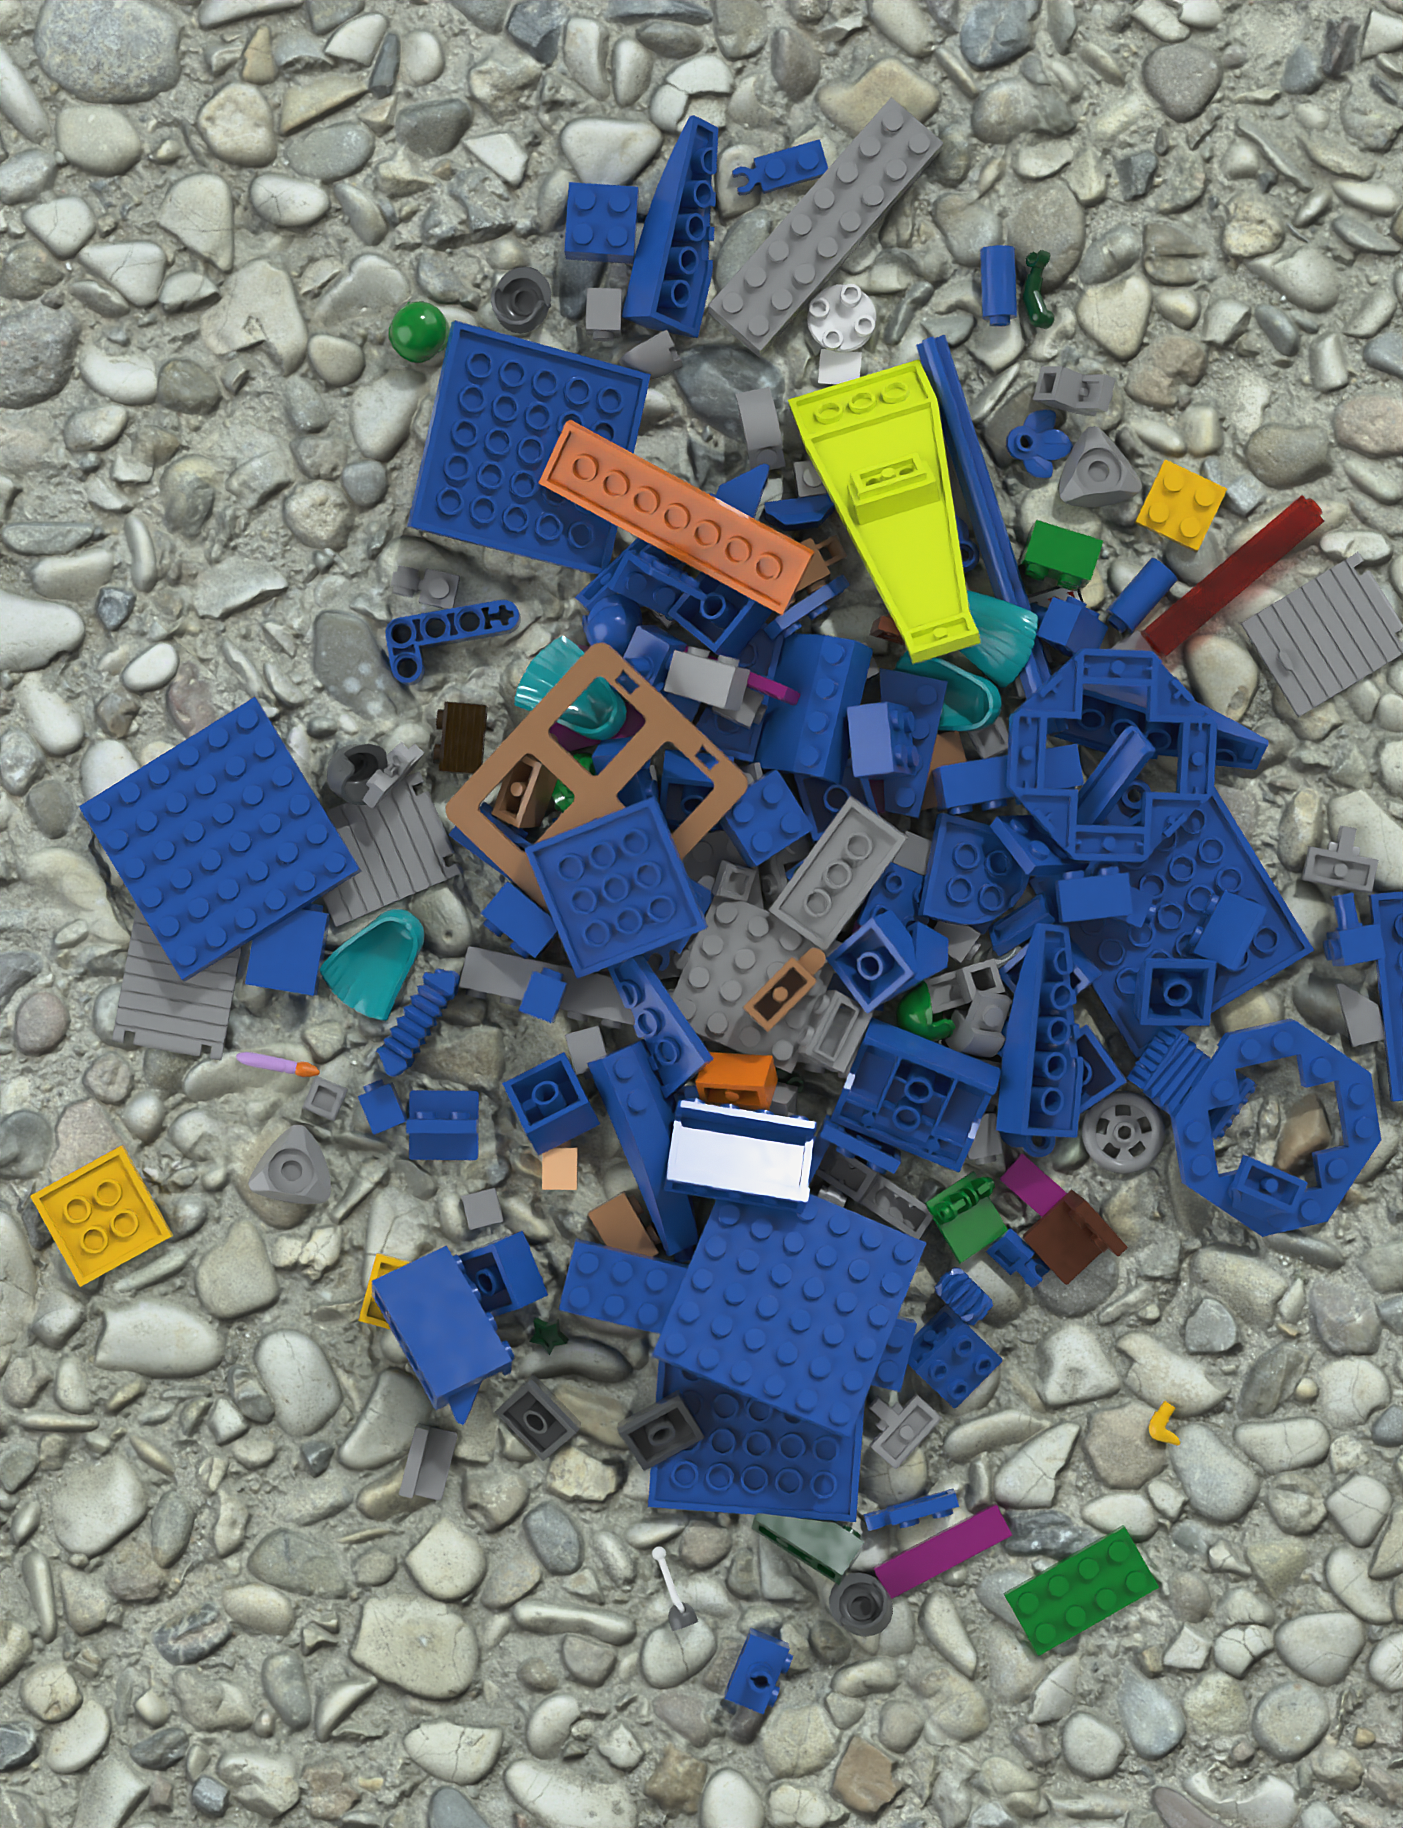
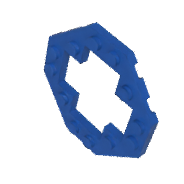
M1081 648L1009 716L1006 787L1071 859L1143 862L1165 838H1169L1188 819V816L1196 808L1214 795L1217 723L1195 702L1194 697L1176 677H1173L1154 651ZM1083 684L1147 686L1146 721L1179 723L1176 792L1142 791L1141 826L1077 824L1078 790L1044 788L1047 718L1082 719Z
M1291 1018L1225 1033L1217 1044L1218 1049L1208 1063L1205 1062L1191 1083L1190 1087L1192 1088L1181 1104L1178 1103L1170 1115L1181 1182L1262 1237L1328 1222L1381 1141L1371 1073ZM1296 1055L1301 1086L1307 1088L1334 1081L1344 1145L1312 1152L1317 1186L1305 1188L1295 1215L1279 1213L1263 1221L1232 1207L1234 1192L1231 1186L1237 1170L1218 1174L1208 1110L1241 1103L1235 1069Z

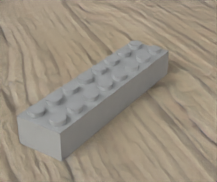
M891 97L708 305V313L760 358L941 153L943 142Z

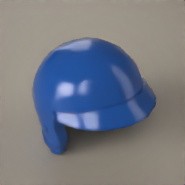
M613 594L602 598L593 606L589 616L583 615L582 626L589 646L591 647L596 643H606L622 657H624L637 626L643 625L642 612L638 604L621 594Z

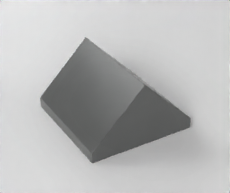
M534 1374L495 1411L542 1461L575 1435L581 1427V1422Z
M680 1390L622 1420L617 1426L619 1435L644 1471L705 1438Z

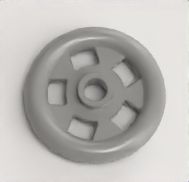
M1116 1091L1088 1110L1083 1121L1082 1138L1087 1153L1097 1165L1110 1172L1128 1174L1144 1169L1156 1159L1164 1143L1165 1127L1159 1110L1145 1096L1131 1091ZM1130 1105V1116H1116L1115 1106ZM1146 1116L1151 1130L1141 1133L1137 1119ZM1099 1118L1110 1121L1105 1135L1096 1133ZM1122 1126H1127L1130 1129V1135L1126 1139H1121L1118 1136V1130ZM1140 1141L1146 1149L1134 1158L1128 1150ZM1108 1142L1115 1148L1120 1149L1116 1158L1110 1157L1103 1151Z

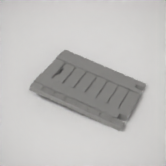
M1359 552L1240 623L1297 717L1302 716L1403 654V641L1399 642L1395 635L1396 632L1403 629V624L1370 570L1364 572L1361 576L1356 572L1354 567L1364 561Z
M420 771L405 777L374 808H370L368 805H354L346 802L326 811L362 872L323 895L336 927L463 873L459 863L447 867L443 859L455 852L429 792H423L417 796L415 794L413 786L424 782Z
M136 905L112 1041L124 1043L126 1031L135 1032L134 1045L198 1057L201 1056L202 1046L209 1045L212 1046L210 1059L221 1061L242 947L184 982L179 977Z

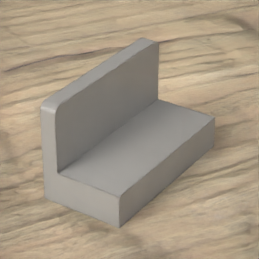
M420 1423L416 1425L399 1492L400 1496L413 1498L414 1495L434 1500L442 1499L458 1436L456 1432Z

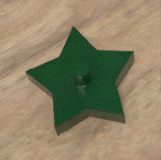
M539 1318L534 1319L535 1334L529 1342L542 1345L549 1355L555 1346L568 1343L569 1339L560 1331L559 1319L551 1322H546Z

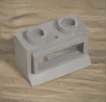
M826 990V993L821 994L814 1004L813 1012L816 1014L810 1026L806 1025L798 1037V1044L800 1045L796 1053L830 1071L844 1073L874 1010L867 1014L862 1006L853 999L838 991Z

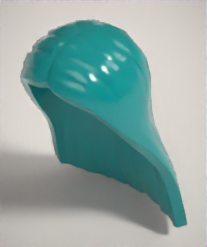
M967 590L970 613L979 632L981 643L960 649L959 651L1000 688L1007 687L1017 678L1029 660L1035 644L1038 616L1012 603Z
M561 636L549 643L534 657L526 668V672L523 674L516 689L514 705L532 711L581 658L584 652L565 636ZM599 676L556 722L589 739L605 740L610 739L620 731V728H622L626 721L627 710L622 697L605 678Z
M907 650L900 656L895 669H893V671L948 682L938 730L963 732L983 730L994 724L1001 712V696L998 688L991 681L967 672L939 657L913 664Z
M392 909L382 913L369 925L339 946L327 958L319 969L322 979L332 989L333 994L337 995L350 1008H354L369 1018L380 1021L388 1020L402 984L423 947L425 935L423 925L416 916L407 910Z

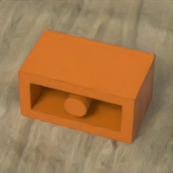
M709 1052L713 1060L698 1073L696 1080L700 1100H703L705 1104L714 1106L733 1104L740 1109H763L769 1111L778 1081L773 1056Z

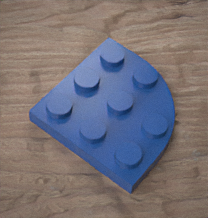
M945 813L937 814L918 916L963 926L989 922L1002 915L1018 902L1027 887L1030 876H1027L991 829L990 825Z

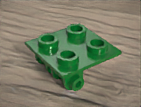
M974 1171L925 1202L927 1209L959 1264L1008 1230L989 1198L995 1188L993 1179L990 1177L978 1178Z

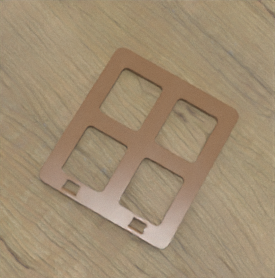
M596 643L581 656L448 801L446 815L458 829L551 916L526 852L520 850L480 811V804L527 753L533 754L575 795L574 802L536 843L593 821L595 818H600L626 808L618 800V793L665 742H672L714 783V790L672 834L681 860L745 794L749 781L743 771L620 654L606 643ZM623 671L639 686L631 694L616 681ZM601 676L644 715L646 723L600 774L594 776L550 735V728L597 677ZM702 747L719 762L711 770L695 756Z

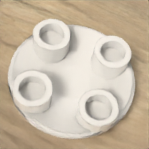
M833 285L825 288L812 299L808 309L807 322L811 335L822 347L834 352H849L863 346L872 336L876 325V311L870 298L857 285Z

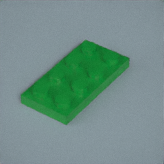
M1122 1525L1003 1594L1035 1651L1040 1656L1158 1589L1159 1586L1127 1529Z

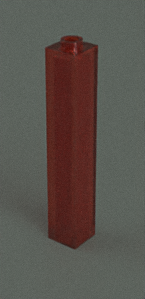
M1301 495L1141 631V635L1161 659L1166 657L1324 522L1320 516L1323 514L1321 508L1313 499L1308 498L1306 500Z

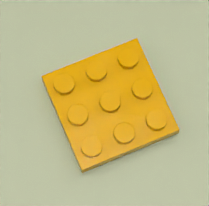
M124 1145L117 1147L30 1195L80 1287L173 1236Z

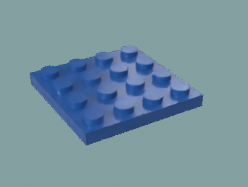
M656 796L524 848L577 979L708 928Z

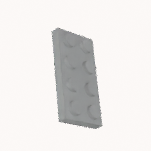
M849 797L769 911L826 952L908 837L854 797Z

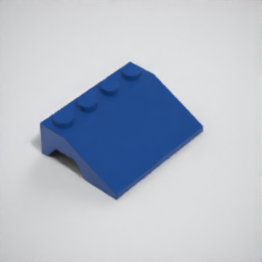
M794 633L788 638L784 637L773 681L787 686L801 695L797 704L793 706L769 696L768 707L765 712L753 763L760 762L761 770L773 771L777 769L782 774L803 775L841 785L851 746L847 707L859 706L861 703L873 649L856 640L827 635Z
M871 1017L830 1121L960 1172L975 1139L984 1112L991 1097L997 1090L1002 1069Z

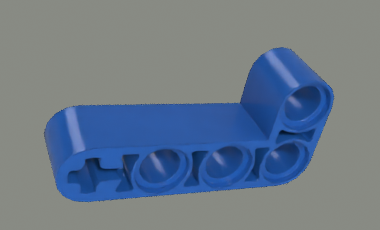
M497 600L393 619L387 625L385 632L393 676L404 685H415L423 679L425 674L422 649L514 632L521 622L518 608L513 602L508 600ZM501 609H507L509 614H514V617L508 619V625H502L500 620L490 621L492 628L487 629V621L483 612L488 611L490 618L500 616ZM469 614H474L480 619L479 627L472 632H467L461 627L462 619ZM434 620L443 621L446 625L444 634L438 638H433L427 633L428 625ZM400 626H407L411 629L410 640L403 644L396 643L393 639L394 631ZM406 660H413L417 664L416 674L410 678H404L399 673L401 663Z

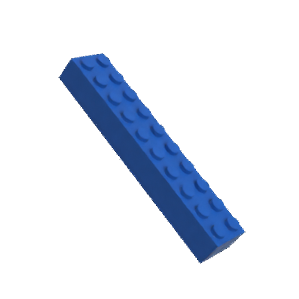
M575 1238L559 1310L661 1334L689 1265ZM897 1317L871 1385L901 1392L917 1326L913 1319Z

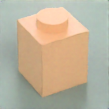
M571 1140L542 1154V1190L578 1189V1147L571 1146Z

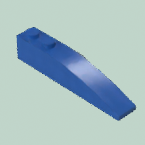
M695 115L689 116L656 188L637 246L622 312L623 318L645 328L658 331L667 330L668 333L691 338H698L713 273V260H709V241H714L715 227H710V210L716 204V192H713L711 185L712 175L717 173L718 127Z
M1083 684L1082 719L1066 718L1069 730L1053 737L1108 753L1127 727L1137 726L1156 750L1150 759H1158V755L1178 757L1179 723L1146 721L1147 686ZM1196 702L1217 723L1215 766L1256 770L1268 746V740L1238 722Z
M1036 923L1016 986L1007 1027L1002 1059L996 1131L1018 1135L1077 1138L1084 1067L1083 1057L1078 1056L1076 1041L1077 1038H1080L1079 1024L1074 1022L1073 1004H1077L1076 991L1071 988L1070 984L1073 962L1069 926Z
M643 1038L588 1062L587 1065L667 1256H671L697 1244L699 1236L692 1195L664 1191L676 1101L673 1095L665 1099L660 1088L664 1086L658 1070L653 1071L647 1058L651 1054Z

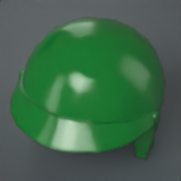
M424 301L408 302L407 305L403 306L394 315L388 329L389 340L394 350L402 358L412 363L426 362L437 353L443 351L447 346L450 332L449 323L443 313L434 305Z
M925 981L903 996L896 1010L898 1028L935 1043L952 1036L955 1029L954 1022L943 1019V1011L932 1014L931 997Z

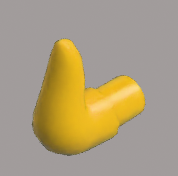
M1163 1401L1158 1411L1154 1412L1148 1426L1149 1433L1157 1441L1179 1446L1181 1443L1179 1438L1166 1429L1169 1418L1176 1408Z

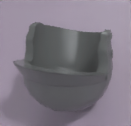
M518 267L508 271L500 279L497 287L492 289L491 305L495 316L506 330L513 333H527L536 329L543 323L549 308H551L550 284L544 275L532 267Z
M350 744L339 749L331 757L326 770L327 782L332 792L351 804L367 805L362 800L370 789L366 783L379 769L384 773L388 762L386 751L380 746L373 744Z
M850 1573L844 1577L840 1585L835 1583L829 1596V1608L831 1615L840 1627H844L847 1631L857 1636L868 1637L881 1633L889 1625L893 1615V1603L888 1591L876 1578L865 1573Z

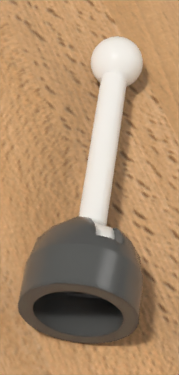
M660 1546L655 1547L652 1555L659 1562L673 1601V1606L668 1614L672 1631L697 1623L698 1619L693 1608L679 1600L665 1561V1549Z

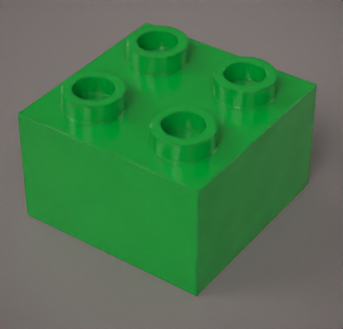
M1036 520L1030 528L1018 568L1025 570L1024 575L1029 578L1044 581L1045 577L1058 580L1057 586L1077 591L1078 587L1084 588L1091 581L1103 540Z

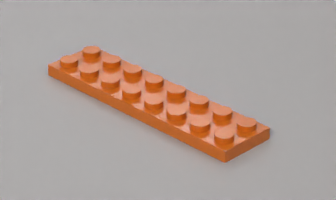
M568 420L565 423L539 480V484L780 615L786 613L815 554V551L572 420Z

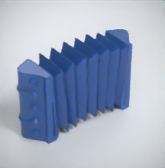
M436 969L434 973L425 972L423 975L424 985L417 986L418 994L410 996L412 1004L403 1007L404 1016L396 1018L397 1025L390 1028L391 1034L383 1039L384 1044L376 1050L389 1076H399L410 1068L415 1062L414 1054L421 1053L420 1045L427 1044L424 1037L431 1036L430 1028L438 1026L435 1017H443L441 1009H448L447 1001L454 999L458 993L460 976L457 972Z
M1163 1025L1158 1033L1153 1036L1154 1039L1140 1059L1135 1062L1136 1065L1126 1079L1141 1088L1143 1093L1152 1099V1103L1171 1115L1178 1103L1181 1104L1192 1088L1190 1087L1191 1083L1205 1062L1208 1063L1211 1057L1196 1048V1044L1189 1040L1188 1035L1173 1025ZM1236 1071L1241 1103L1208 1110L1212 1138L1217 1141L1225 1135L1227 1128L1231 1127L1232 1121L1240 1114L1241 1108L1249 1101L1248 1098L1255 1092V1088L1258 1085L1238 1071Z

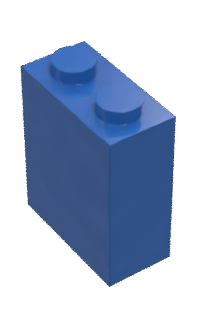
M309 904L254 938L251 945L245 984L317 996L321 977L319 969L323 964L331 918L330 914L323 913L324 906Z

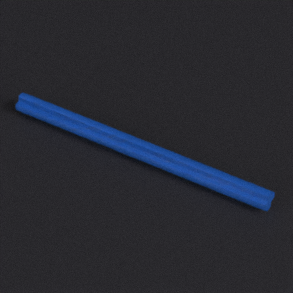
M941 335L936 338H927L922 340V343L916 345L917 351L938 401L943 434L994 597L1032 612L946 336ZM1037 635L1029 660L1019 673L1026 699L1052 676L1041 638ZM1047 718L1046 737L1055 736L1069 730L1066 718Z

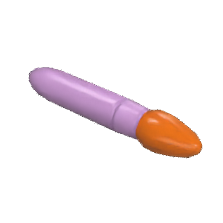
M241 1052L236 1055V1059L239 1062L252 1067L289 1074L295 1073L299 1077H313L320 1074L318 1068L308 1062L301 1061L296 1063L295 1061L252 1052Z

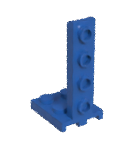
M1129 726L1122 732L1079 790L1077 824L1101 825L1156 750L1137 726ZM1032 815L996 816L990 825L991 829L1027 876L1085 871L1090 864L1088 860L1071 859Z
M826 1114L817 1136L813 1138L807 1188L830 1143L837 1145L835 1150L848 1158L854 1159L857 1155L867 1160V1166L880 1174L885 1175L887 1171L893 1174L896 1173L901 1163L900 1150L831 1122V1115Z

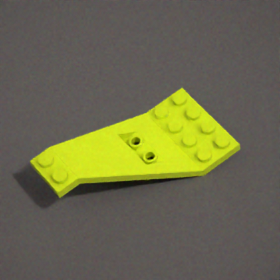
M920 359L788 399L791 414L806 452L898 628L913 664L981 643L979 632L969 608L938 401Z

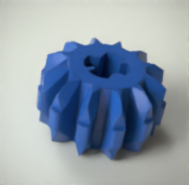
M953 1267L934 1286L935 1292L968 1325L974 1326L993 1307L992 1299L961 1268Z

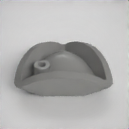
M1094 426L1088 427L1072 448L1061 475L1059 495L1063 502L1069 505L1101 507L1119 503L1137 495L1142 485L1136 472L1118 447L1100 428Z
M302 1125L291 1126L275 1140L256 1165L248 1182L252 1192L289 1203L320 1204L326 1202L331 1194V1181L325 1157L313 1135Z

